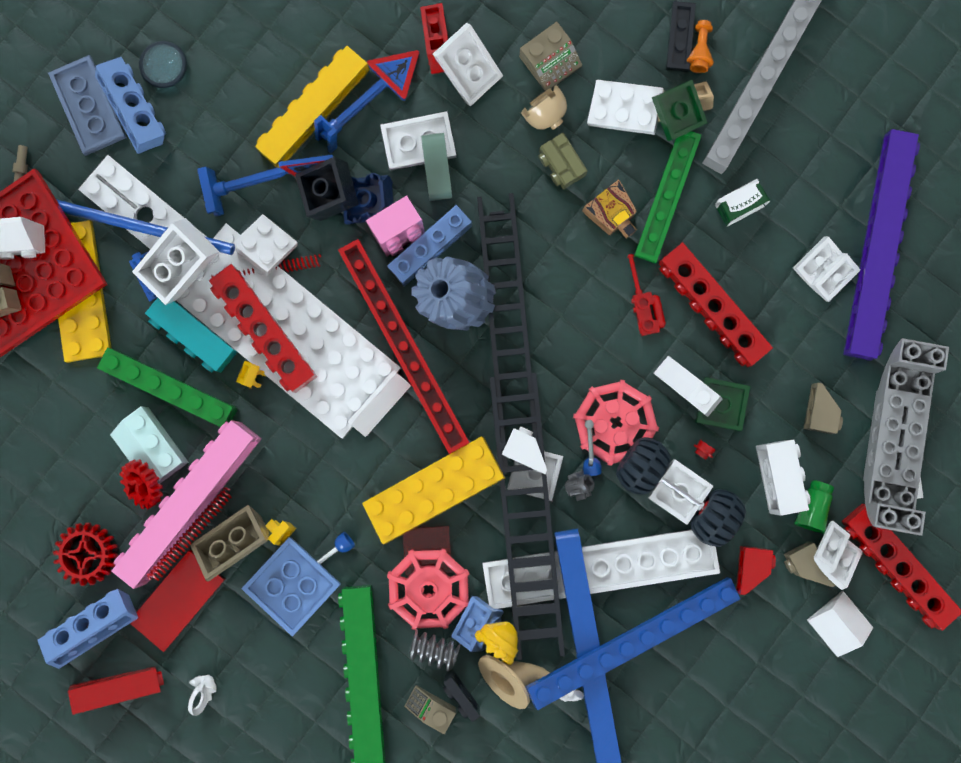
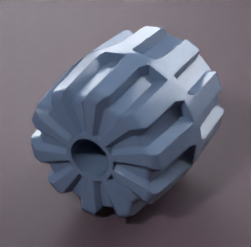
M436 257L427 262L425 270L420 268L416 273L417 286L412 287V296L416 297L418 301L415 308L419 314L427 317L430 322L447 329L469 330L470 326L479 327L484 324V319L487 315L493 313L495 307L493 296L496 294L495 286L488 282L489 276L474 264L452 257H445L444 259Z

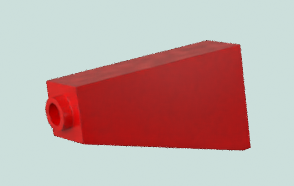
M156 666L70 685L68 694L72 715L159 693L160 686L164 685L162 672H157Z

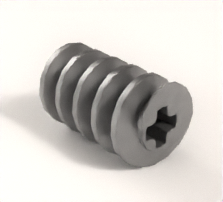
M416 629L409 650L410 659L414 660L419 655V662L422 663L427 657L428 665L430 666L436 660L437 668L439 669L446 663V671L449 672L455 664L461 644L454 649V641H450L445 646V638H441L436 643V635L427 640V633L424 632L421 637H418V630Z

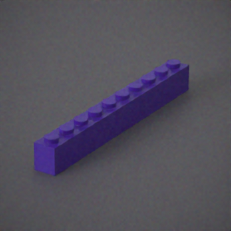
M891 129L884 135L843 355L873 360L877 359L882 352L883 343L881 342V337L887 327L885 315L891 305L889 293L895 283L893 272L900 256L897 253L898 245L902 242L904 232L901 231L902 223L906 220L908 209L905 207L906 201L910 198L912 187L909 185L916 170L914 158L920 149V143L918 142L919 134Z

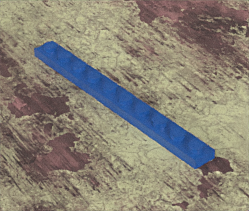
M726 577L525 686L534 707L539 710L740 600L732 579Z

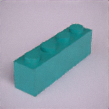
M157 298L145 312L150 317L148 321L158 330L161 327L168 332L166 336L176 344L178 342L182 343L185 346L184 351L193 358L198 356L203 360L201 365L211 373L214 370L221 373L238 353L176 301L165 305Z

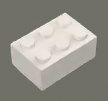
M185 218L170 225L132 272L167 305L182 296L219 251Z
M784 440L757 445L756 450L769 513L781 516L809 510L810 496L808 491L804 489L805 472L799 465L798 458H800L801 453L798 444H795L794 440Z

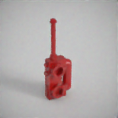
M629 254L627 258H629L636 288V295L632 296L631 303H634L633 311L636 312L641 337L659 333L660 329L666 325L660 297L652 295L651 292L642 293L633 259L634 255ZM651 305L653 307L655 320H653L650 310Z

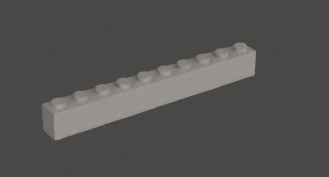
M794 0L702 164L720 174L727 169L822 0Z

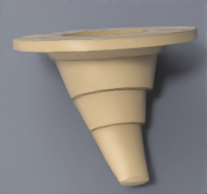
M490 655L482 656L478 662L480 672L490 688L503 701L518 709H525L530 703L529 694L525 686L550 673L543 667L525 662L514 661L509 666Z

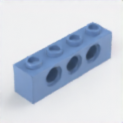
M122 57L96 65L95 77L137 154L162 145L164 135L166 134L162 123L157 122L155 119V112L151 103H147L144 99V91L139 83L136 84L133 79V71L130 65L125 64ZM117 83H122V84H124V85H126V86H125V87H119V86H117L116 84H117ZM132 102L135 103L137 106L131 107L128 106L127 103ZM145 122L147 126H140L137 123Z
M455 205L387 265L389 271L405 287L415 278L420 268L425 269L429 260L439 257L472 227L471 220Z
M116 589L108 592L104 598L96 603L88 605L85 610L76 616L69 617L65 623L57 628L46 632L43 637L38 639V643L46 664L60 669L139 617L130 596Z

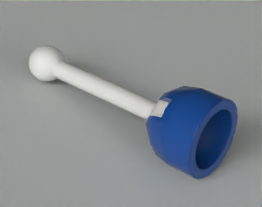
M342 532L335 539V547L317 562L323 563L337 551L347 552L355 547L353 540L346 532Z

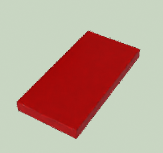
M189 550L136 612L139 618L130 624L161 651L165 652L226 579L219 574L210 581H206L193 551Z

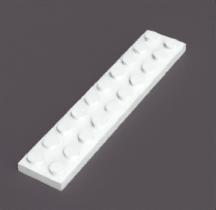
M692 529L582 547L590 594L720 573L716 547L702 543L694 535ZM554 551L559 599L566 598L558 553ZM550 552L540 553V554H534V555H528V556H522V557H515V558H513V559H517V558H528V557H539V556H549V555H550ZM508 559L484 562L483 570L489 606L493 609L511 607ZM551 565L514 569L515 583L552 579ZM549 589L516 592L517 606L554 600V591Z

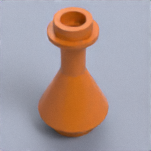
M700 20L695 25V30L699 32L698 43L687 58V62L690 63V70L695 73H705L714 64L707 46V36L713 30V26L708 20Z

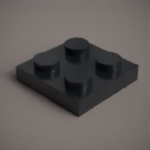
M452 669L445 674V686L443 689L450 699H456L459 704L457 708L465 719L469 717L473 722L480 717V706Z

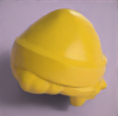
M510 622L485 624L480 630L476 631L475 638L478 642H483L486 645L487 653H494L493 657L500 658L503 663L509 666L513 664L518 652V635L515 627Z

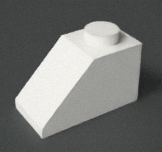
M520 427L519 430L513 429L502 455L546 475L547 468L536 438L532 437L533 432L523 427Z

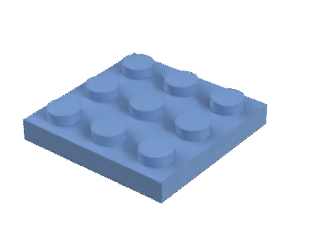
M290 536L242 587V590L293 637L341 583Z

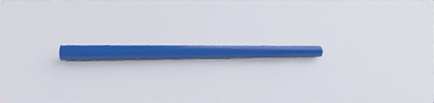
M57 200L65 214L161 237L168 229V227ZM205 237L220 253L233 255L235 244Z

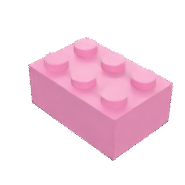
M407 196L366 220L386 257L390 254L392 256L399 254L404 250L403 246L408 243L412 244L425 233L422 219Z

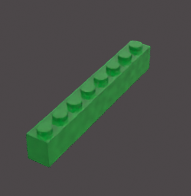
M372 585L344 587L342 593L338 594L339 607H343L344 617H340L341 631H345V640H342L343 655L347 654V664H344V678H348L349 687L345 689L346 702H350L351 711H347L348 726L352 725V735H349L350 750L354 749V759H351V763H385Z

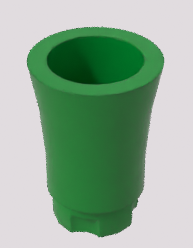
M812 481L810 489L807 490L810 496L809 510L799 512L794 524L810 531L825 534L834 487L820 481Z

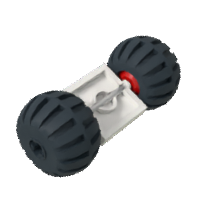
M646 437L638 439L629 448L618 465L616 476L620 484L627 491L634 494L644 495L651 491L647 498L683 523L688 524L691 520V529L702 543L715 547H721L728 543L739 530L746 516V509L742 500L736 494L727 490L716 489L709 493L713 485L677 460L673 459L670 463V454L661 442Z

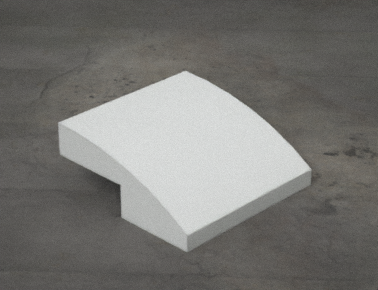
M824 236L793 267L797 274L827 302L860 271L849 255L842 253L828 236Z
M831 521L816 551L814 560L829 580L843 590L848 587L863 551L849 541L850 534L834 521Z

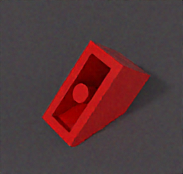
M740 546L736 584L737 593L746 595L771 575V569H774L776 564L773 550Z

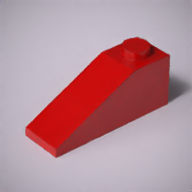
M439 3L420 7L431 74L444 72L433 56V53L449 39L443 4Z

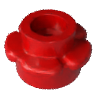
M702 440L697 445L694 444V447L697 448L696 454L705 460L708 456L713 458L712 455L716 451L714 448Z

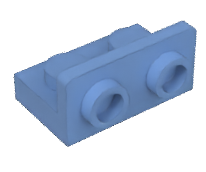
M472 596L451 637L471 652L483 651L486 649V645L476 640V631L480 630L485 624L501 622V616L504 611L493 609L477 596Z

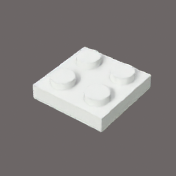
M262 214L232 244H235L236 252L267 276L297 247L298 242Z

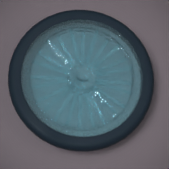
M158 41L149 45L142 52L139 60V69L144 80L150 85L157 88H168L176 85L184 77L187 69V60L182 49L176 44L168 41Z

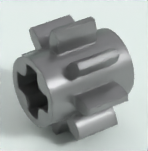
M583 470L568 475L569 480L566 481L565 488L569 496H576L577 501L592 496L590 491L594 489V481L590 475H584Z

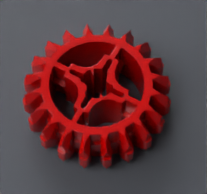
M88 522L84 526L79 523L76 524L75 528L69 527L67 528L68 534L62 533L60 535L63 541L55 543L60 549L53 551L54 555H59V559L54 560L53 563L61 565L57 572L65 571L63 579L71 578L72 584L79 582L81 586H85L87 583L94 585L96 580L101 582L104 580V575L112 573L109 567L116 566L111 559L118 557L117 553H112V549H116L118 545L110 544L114 537H106L108 530L103 529L100 531L99 524L92 527V524ZM82 536V541H79L78 548L70 550L73 542ZM92 538L98 542L101 550L95 548ZM86 551L94 555L85 558L86 556H83V554L77 553ZM71 558L76 560L77 568L73 565ZM95 559H101L99 566L93 572L89 573L90 567H92L93 561Z

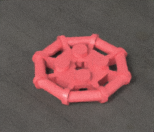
M625 380L589 388V393L576 414H573L581 441V449L589 451L585 420H592L594 422L595 435L593 436V442L599 439L609 445V453L593 444V452L595 456L607 462V465L610 466L621 462L627 451L614 454L615 446L628 444L631 447L634 444L633 439L639 429L646 430L643 437L653 438L655 433L659 432V427L656 423L650 395L646 396L625 383ZM618 391L617 399L604 402L600 397L601 395ZM623 392L639 401V403L633 406L622 399ZM594 400H596L599 404L593 416H587L588 410ZM642 406L647 425L640 424L637 410ZM618 416L621 418L620 423H622V426H617L613 429L610 419H615Z
M443 548L441 550L427 551L409 550V554L387 574L390 602L388 606L390 610L393 609L412 626L411 629L413 630L417 628H449V624L469 604L468 575L470 573L468 569H464L446 553V549ZM418 560H437L435 566H421ZM442 561L456 574L451 577L448 576L440 568ZM413 563L415 570L407 578L402 577L401 574ZM459 581V597L452 595V583ZM398 583L405 585V597L399 599ZM432 585L434 594H424L425 588L423 586ZM450 602L455 603L456 605L444 616L442 610ZM408 603L417 612L416 616H413L402 605ZM426 613L437 614L438 618L420 619L422 614Z

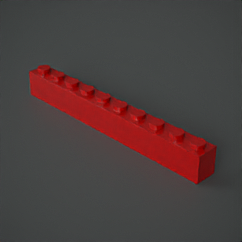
M359 239L338 249L448 453L451 454L469 444L470 442Z

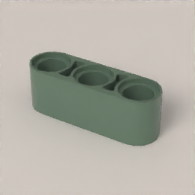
M444 133L421 135L429 201L452 198L445 135Z

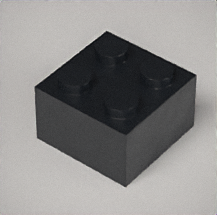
M332 157L295 174L306 216L322 221L359 205L346 161Z

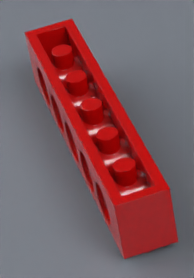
M683 242L658 263L661 266L659 269L662 274L675 282L674 287L682 296L686 295L691 301L689 303L691 308L696 313L700 312L704 316V322L707 327L712 331L716 330L721 336L719 338L720 342L726 348L730 347L735 353L734 358L740 365L750 367L773 349L770 343ZM681 266L686 267L689 271L688 277H682L678 272V268ZM694 284H700L703 287L704 292L702 295L694 292ZM709 301H714L718 304L717 312L710 311L708 307ZM725 318L733 322L732 330L724 327L723 321ZM740 336L747 338L748 346L746 348L739 345L738 339Z
M228 265L209 280L212 284L210 288L212 293L218 300L220 298L224 300L227 304L224 306V309L232 318L236 316L240 322L237 326L245 336L248 334L254 341L251 345L259 355L261 353L265 355L268 359L265 362L272 373L277 371L282 378L279 382L287 392L291 390L293 393H297L318 377L234 265ZM233 288H238V297L230 299V291ZM252 306V315L245 318L243 316L244 308ZM265 324L267 332L263 336H258L256 332L258 326ZM279 343L281 345L280 352L272 355L270 352L271 345ZM288 361H293L295 364V368L291 373H285L284 365Z
M865 504L858 506L841 521L845 526L844 530L850 534V538L858 540L861 544L859 548L868 557L872 556L877 562L875 564L876 568L883 575L887 574L892 579L891 585L899 593L903 592L906 595L908 605L915 611H920L923 615L921 619L929 628L932 629L934 627L943 631L961 615V609L894 532L888 529L873 527L868 518ZM870 526L873 530L872 536L867 539L865 536V529ZM886 544L888 552L885 556H882L880 549ZM902 562L904 568L903 571L900 574H898L896 571V566L898 563ZM917 580L919 588L913 591L912 583ZM931 598H933L935 602L933 608L929 609L927 603Z

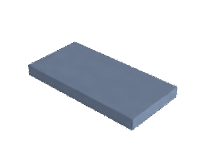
M90 55L48 73L81 151L85 156L127 138L117 115L95 77L96 65Z

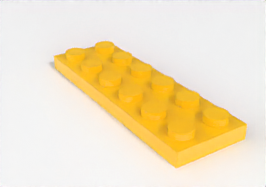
M88 220L71 223L100 271L93 222ZM103 288L58 318L64 362L69 363L103 357L107 347L111 348Z
M481 436L362 504L382 544H386L503 480L505 476L485 438Z

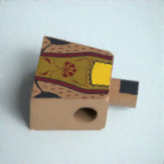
M619 180L583 208V213L608 235L619 229L627 239L637 231L629 221L635 216L637 211Z

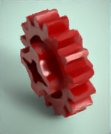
M134 459L121 467L122 472L119 475L123 480L120 483L125 485L123 490L129 500L134 499V504L136 506L140 504L141 509H150L161 502L160 497L163 496V493L159 489L162 488V485L158 484L159 477L155 474L154 469L150 470L148 468L147 462L143 464L141 459L137 461Z

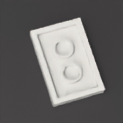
M468 23L464 24L433 53L437 62L469 106L473 105L503 77L480 38Z
M596 80L587 124L593 127L655 135L659 117L651 97L664 92V89L661 87Z
M447 111L380 125L390 171L424 164L421 135L444 133L447 158H456Z

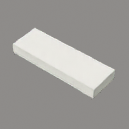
M393 370L349 419L348 423L366 437L411 385Z

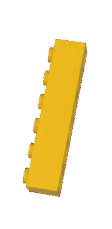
M348 46L343 50H338L328 67L324 66L319 71L318 78L313 83L305 86L300 98L293 100L287 108L288 111L283 116L275 119L270 131L263 133L258 138L257 145L255 146L257 150L274 166L280 168L278 162L288 161L315 131L314 120L320 115L326 119L370 71L368 63Z

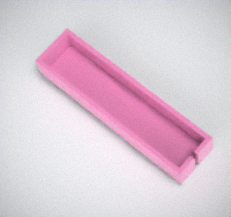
M231 420L229 423L225 422L218 430L220 435L215 441L211 440L203 449L205 454L200 460L196 459L188 468L190 473L186 478H180L174 485V493L162 500L158 506L160 508L159 512L155 516L151 515L144 523L146 528L141 534L137 533L129 542L131 547L127 552H122L115 559L114 564L116 566L112 569V572L130 587L135 589L146 585L150 581L147 573H150L153 566H157V562H160L163 555H167L166 551H170V548H173L176 540H179V537H183L182 533H186L185 530L187 529L189 530V526H192L195 519H198V515H201V512H204V508L210 505V502L214 500L262 438L243 423Z

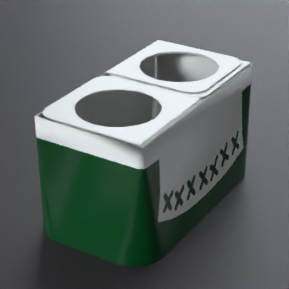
M758 179L718 199L715 206L726 226H730L763 208V204L767 205L770 199Z

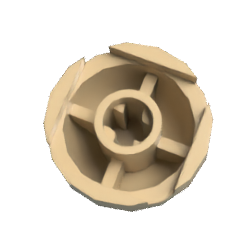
M556 85L554 86V91L549 88L530 102L533 107L528 111L524 108L521 112L522 116L532 127L542 130L551 127L553 130L563 123L561 118L567 110L566 98Z

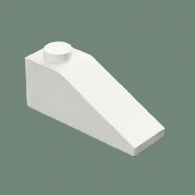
M669 356L654 372L657 377L707 417L722 401L721 396Z

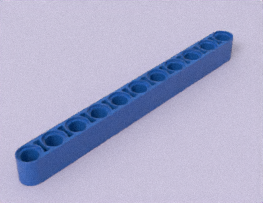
M577 528L555 532L554 536L576 655L579 658L599 647L600 644ZM603 674L582 686L596 763H621L606 676Z

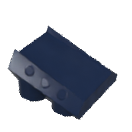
M371 173L362 178L352 177L359 205L343 211L344 223L367 222V219L394 204L393 182L389 175L380 176L376 173Z

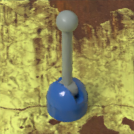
M587 420L585 427L588 432L589 458L583 463L584 475L596 476L602 473L600 461L594 458L592 437L594 422Z

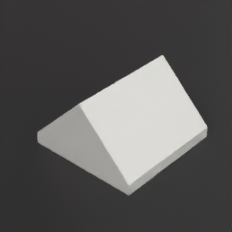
M844 591L837 594L807 619L837 657L863 646L873 629L872 625Z

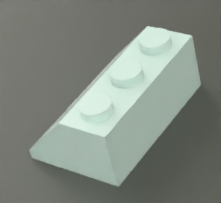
M141 406L124 418L110 434L129 461L141 459L143 464L148 463L150 470L154 469L155 474L159 477L158 484L189 463L149 407Z

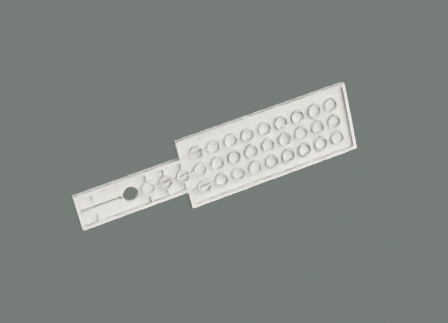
M109 155L105 157L78 189L108 213L138 220V211L143 207H149L153 210L154 216L149 223L168 228L172 223L185 219ZM226 223L213 239L233 243L240 234ZM127 229L149 249L160 239L157 236ZM234 251L233 255L219 252L182 296L176 300L250 363L259 366V370L264 371L268 378L342 439L353 428L348 423L349 419L393 370L398 373L402 369L279 266H277V270L275 268L266 276L236 251ZM230 264L240 270L246 282L318 377L297 393H293L291 390L287 392L279 382L282 378L277 371L272 373L265 362L268 359L263 353L259 355L251 345L254 342L249 334L245 336L237 326L240 322L236 316L232 318L224 309V306L227 305L222 298L218 300L210 290L212 284L209 282L211 274L214 277ZM233 288L230 291V299L238 297L239 289ZM247 306L243 310L245 318L250 317L253 313L252 306ZM265 324L258 326L256 330L258 336H263L267 332ZM274 343L270 347L272 355L278 354L281 350L279 343ZM286 362L284 365L285 373L293 372L295 368L294 362Z

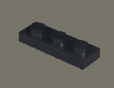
M673 1L666 70L688 72L690 69V63L687 62V58L691 54L696 3Z

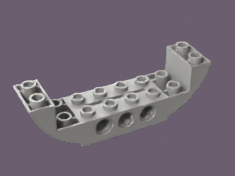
M902 338L895 346L885 366L875 396L863 477L865 506L873 527L920 536L923 534L926 512L916 510L934 378L935 373L946 370L949 347Z

